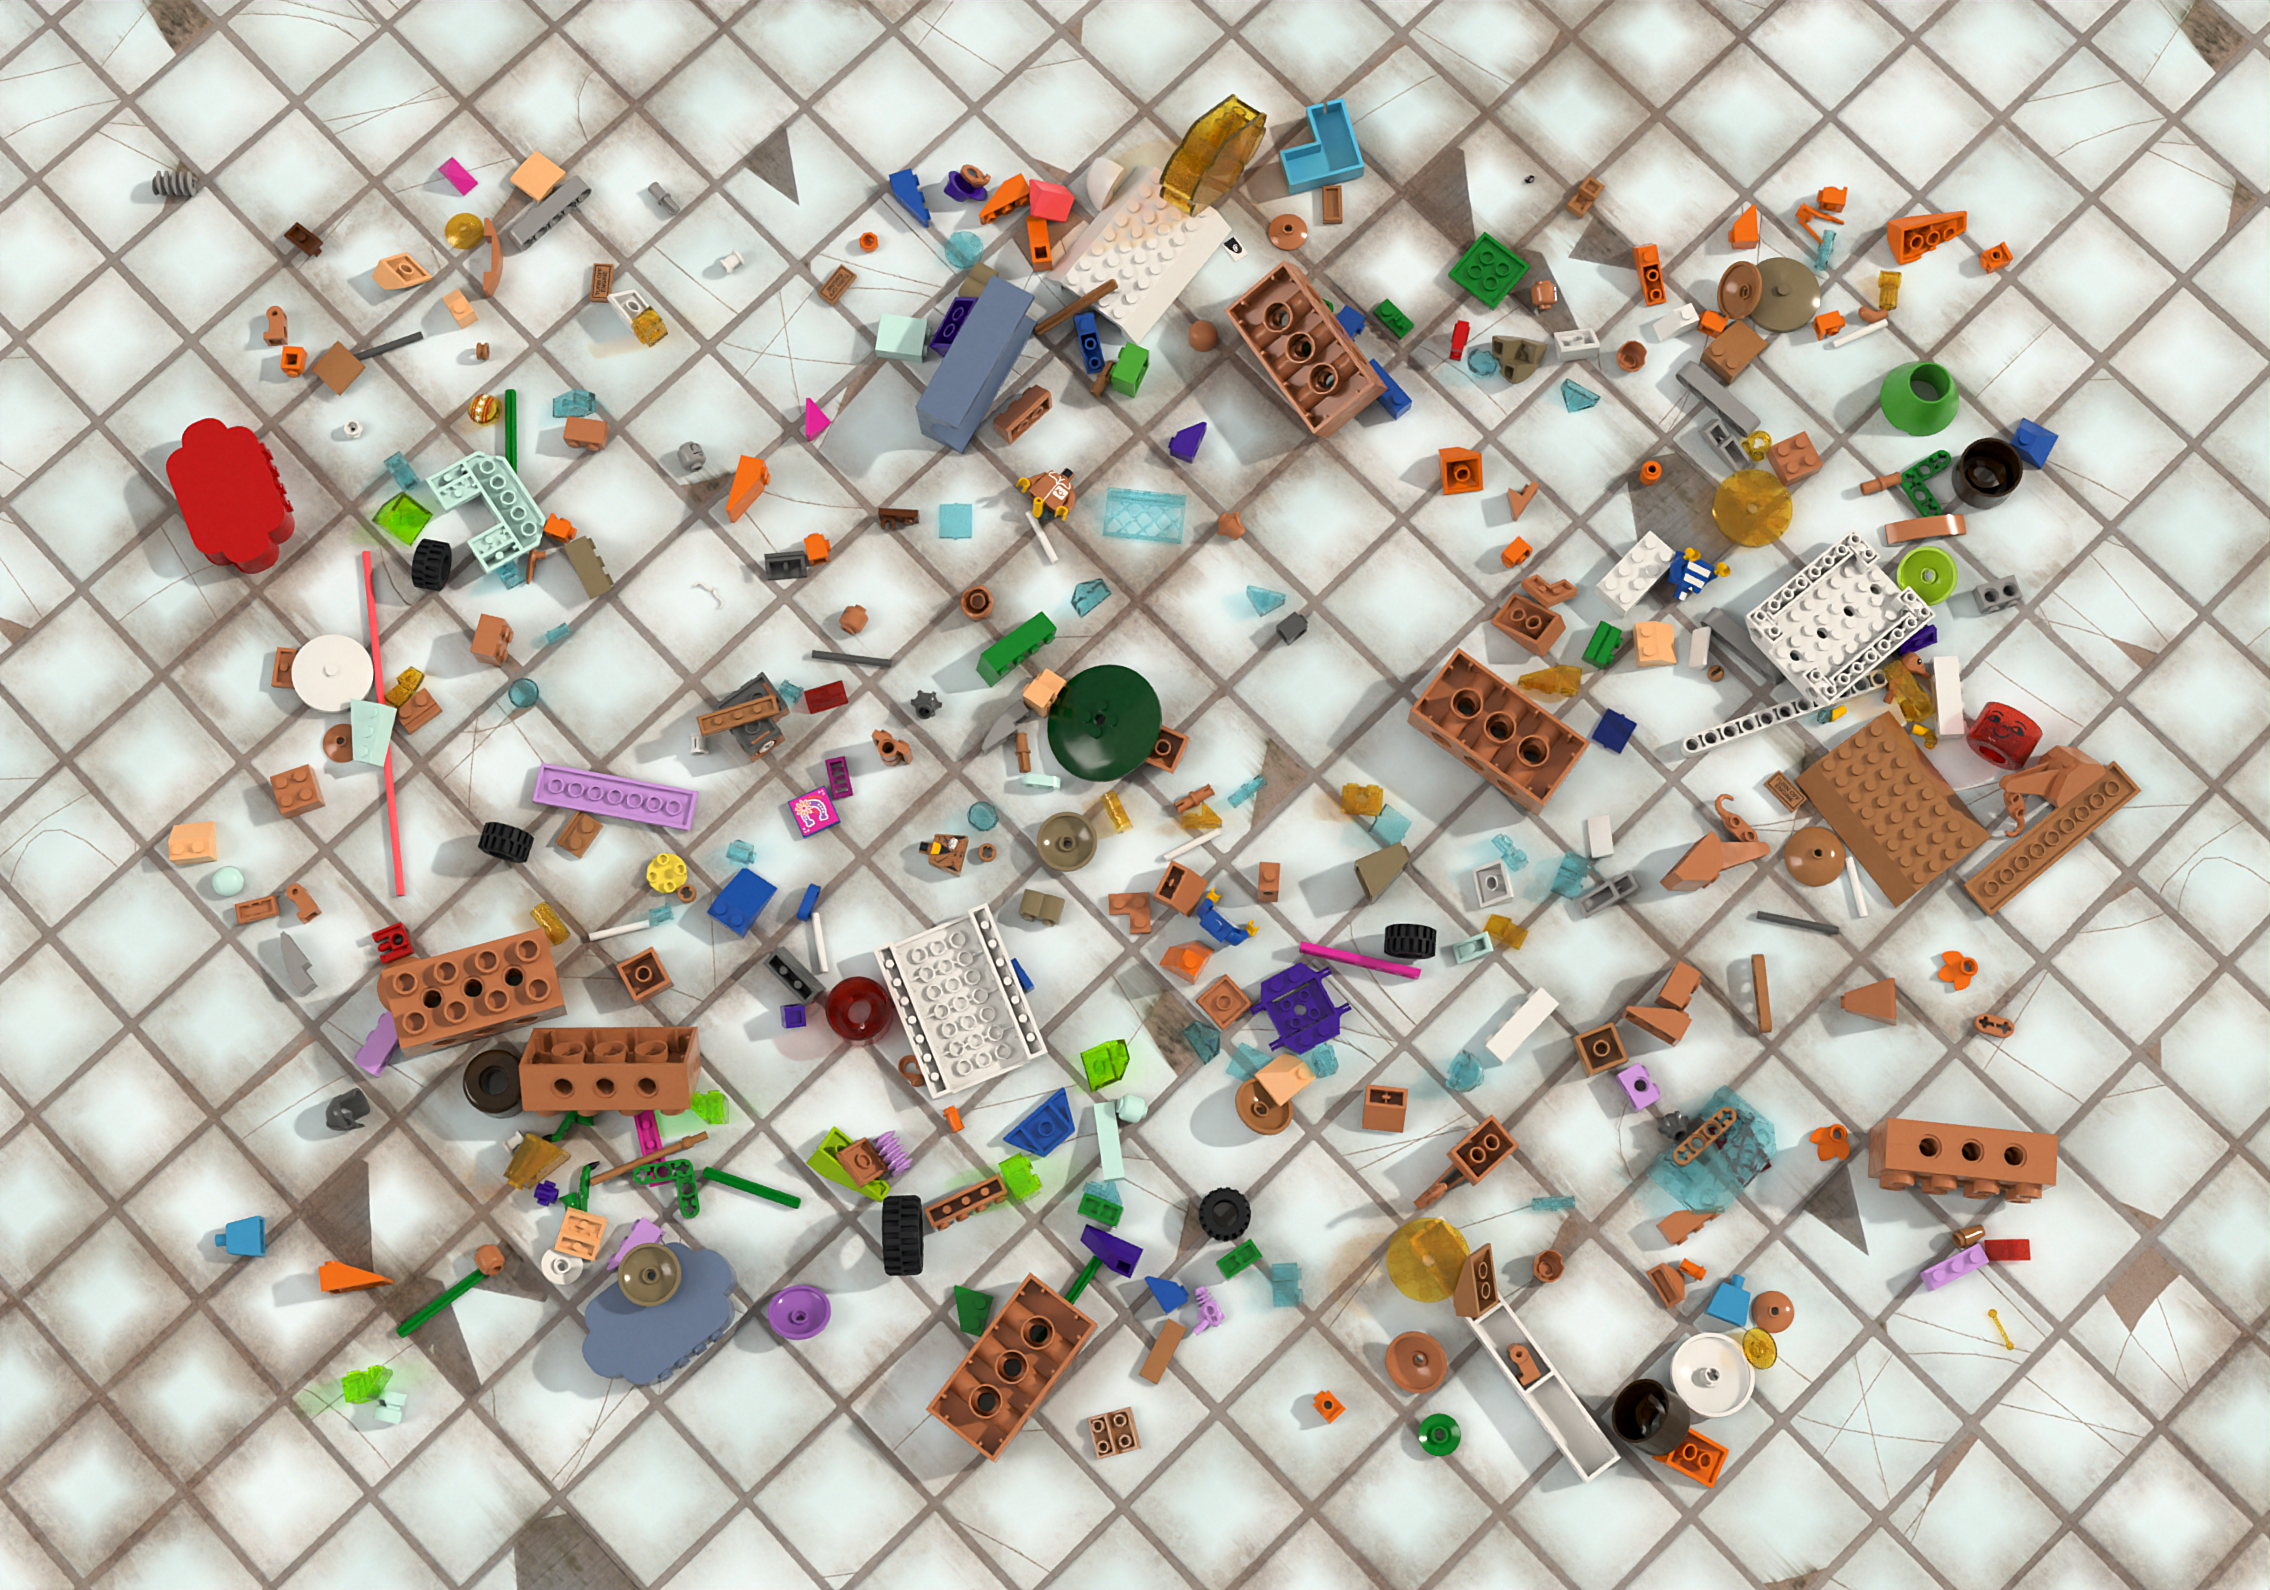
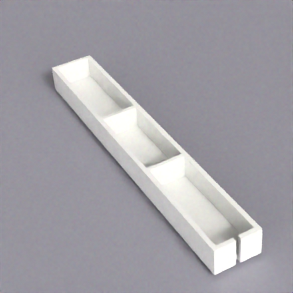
M1441 1215L1430 1223L1425 1230L1422 1229L1411 1237L1407 1244L1453 1305L1454 1293L1464 1262L1470 1253ZM1497 1291L1499 1303L1479 1318H1462L1583 1483H1588L1621 1457ZM1512 1343H1519L1528 1350L1541 1374L1540 1377L1525 1386H1522L1517 1381L1515 1375L1519 1374V1371L1514 1362L1506 1355V1349Z

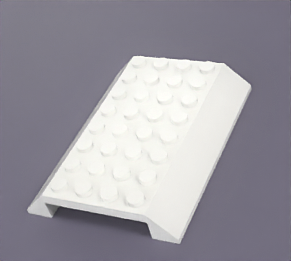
M1140 164L1048 274L1046 280L1059 290H1062L1064 287L1078 298H1081L1108 280L1115 279L1118 288L1089 306L1121 328L1122 335L1138 346L1231 233L1232 229L1217 210L1154 166Z
M987 903L968 910L969 914L893 944L891 941L873 948L933 1100L955 1095L1028 1065L1048 1053Z

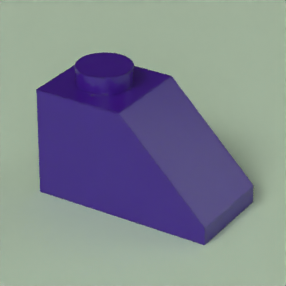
M1201 422L1178 431L1176 436L1171 438L1168 445L1170 456L1192 464L1207 430V423Z

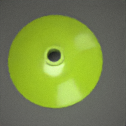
M1922 546L1911 550L1903 557L1897 569L1899 589L1903 591L1910 586L1928 606L1937 605L1945 601L1955 590L1958 581V570L1952 557L1944 550L1933 546ZM1928 572L1933 574L1932 579L1927 578Z

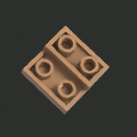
M337 341L316 363L312 370L333 391L341 396L366 367L341 342Z
M1131 1407L1087 1418L1097 1460L1141 1448Z

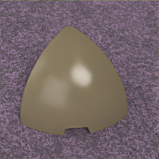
M1501 335L1492 337L1493 358L1498 361L1501 367L1500 374L1512 384L1525 381L1535 372L1547 348V344L1531 339Z

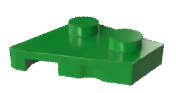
M955 1285L954 1291L960 1329L962 1332L981 1337L994 1297Z

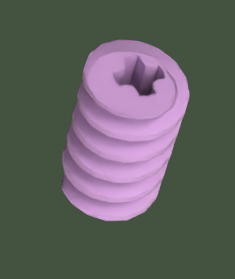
M895 1130L880 1135L872 1142H877L875 1145L876 1150L882 1149L879 1155L880 1157L886 1156L883 1162L885 1164L890 1163L887 1167L888 1170H895L892 1173L893 1177H897L910 1169L912 1166L909 1164L913 1160L912 1158L905 1159L909 1153L908 1151L901 1152L904 1144H896L900 1138H892L896 1132Z

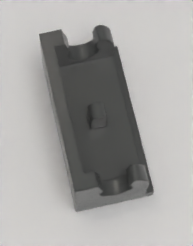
M804 551L764 554L768 581L807 577V563Z

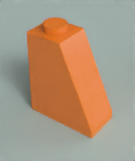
M1198 940L1171 946L1159 965L1195 985L1215 950Z

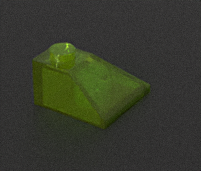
M401 491L384 503L371 521L390 535L411 546L433 514L405 492Z
M1125 1039L1106 1041L1080 1053L1091 1093L1122 1080L1130 1060Z

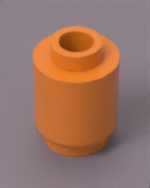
M1655 461L1646 462L1639 474L1640 481L1648 486L1656 484L1662 473L1660 464Z

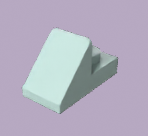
M1488 931L1452 944L1458 964H1463L1479 957H1488L1494 951Z

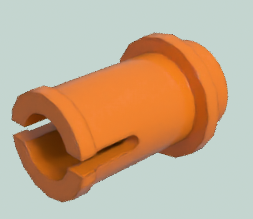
M954 1105L943 1110V1117L947 1118L952 1133L965 1128L957 1113L958 1108H955Z
M1686 1258L1683 1259L1678 1269L1694 1277L1695 1281L1697 1279L1702 1281L1707 1271L1704 1269V1266L1700 1267Z

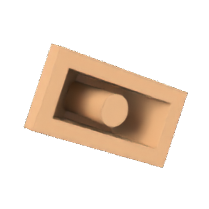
M458 288L442 297V300L461 329L479 320Z

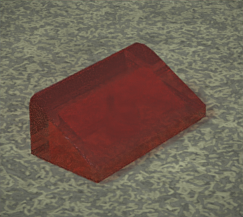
M842 680L804 691L810 714L848 703Z

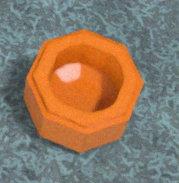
M872 232L863 233L859 238L860 247L865 252H874L878 247L877 236Z

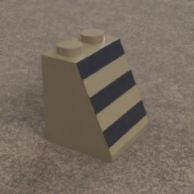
M1401 842L1355 861L1354 871L1370 905L1374 904L1407 867L1410 853L1406 846H1402Z

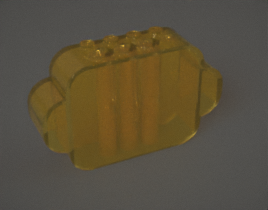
M1231 94L1198 118L1191 125L1181 145L1173 152L1162 172L1159 184L1162 186L1159 194L1160 198L1190 217L1195 218L1226 194L1235 185L1245 166L1257 152L1266 132L1264 124L1267 114L1264 112L1260 113L1238 99V96L1235 94Z

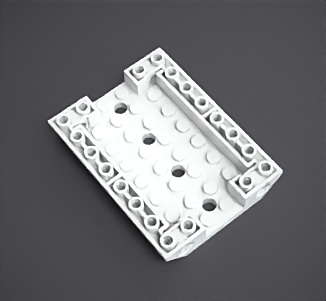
M1854 528L1744 617L1751 640L1807 700L1826 706L1833 703L1936 616L1933 610L1910 586L1901 591L1876 565L1881 556ZM1870 587H1875L1879 594L1872 593ZM1844 609H1849L1852 612V616H1847L1844 613ZM1817 631H1822L1826 638H1820L1817 635ZM1790 653L1796 654L1799 661L1792 660Z

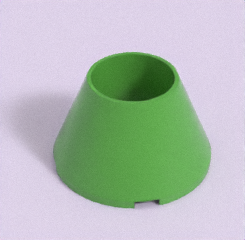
M1912 361L1896 367L1886 377L1880 391V404L1885 417L1895 428H1899L1912 436H1929L1942 431L1952 422L1959 407V392L1954 380L1941 365L1925 361ZM1923 381L1930 384L1936 390L1939 400L1931 402L1918 398L1913 393L1910 382Z

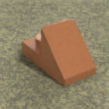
M1532 481L1530 486L1526 484L1520 494L1508 488V502L1512 519L1515 522L1538 491L1539 484L1535 481Z

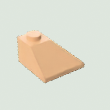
M405 252L379 260L372 278L384 290L406 288L430 281L432 276Z
M1285 1052L1254 1074L1279 1107L1307 1088L1317 1078L1303 1060Z

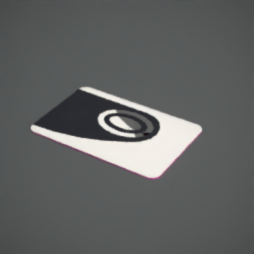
M1236 237L1223 243L1224 248L1235 262L1248 254Z

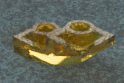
M410 666L396 678L399 684L384 695L385 700L400 709L419 688L425 675Z

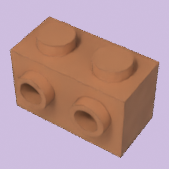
M567 416L563 439L571 448L587 447L591 451L605 450L609 426L605 421Z

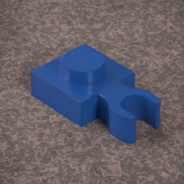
M1012 959L1011 963L1022 990L1025 989L1027 993L1035 989L1033 983L1017 959Z

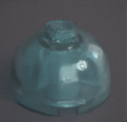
M1462 1050L1463 1054L1458 1053L1447 1071V1073H1451L1449 1080H1445L1447 1087L1461 1093L1472 1091L1477 1086H1480L1484 1080L1482 1062L1478 1057L1466 1050Z

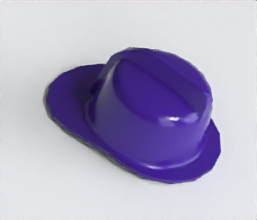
M956 171L949 172V181L944 188L945 194L957 202H964L969 198L978 201L987 199L988 194L984 187L974 188L960 173Z

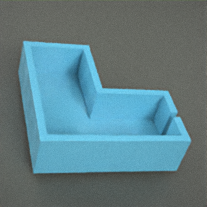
M1344 98L1328 101L1326 103V114H1323V103L1306 107L1305 118L1313 143L1279 151V163L1289 195L1363 176L1365 166Z

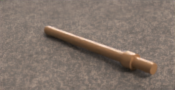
M704 1131L692 1137L690 1135L686 1136L680 1142L592 1177L590 1182L592 1186H595L636 1169L638 1166L648 1164L684 1148L686 1150L694 1147V1144L708 1139V1135Z

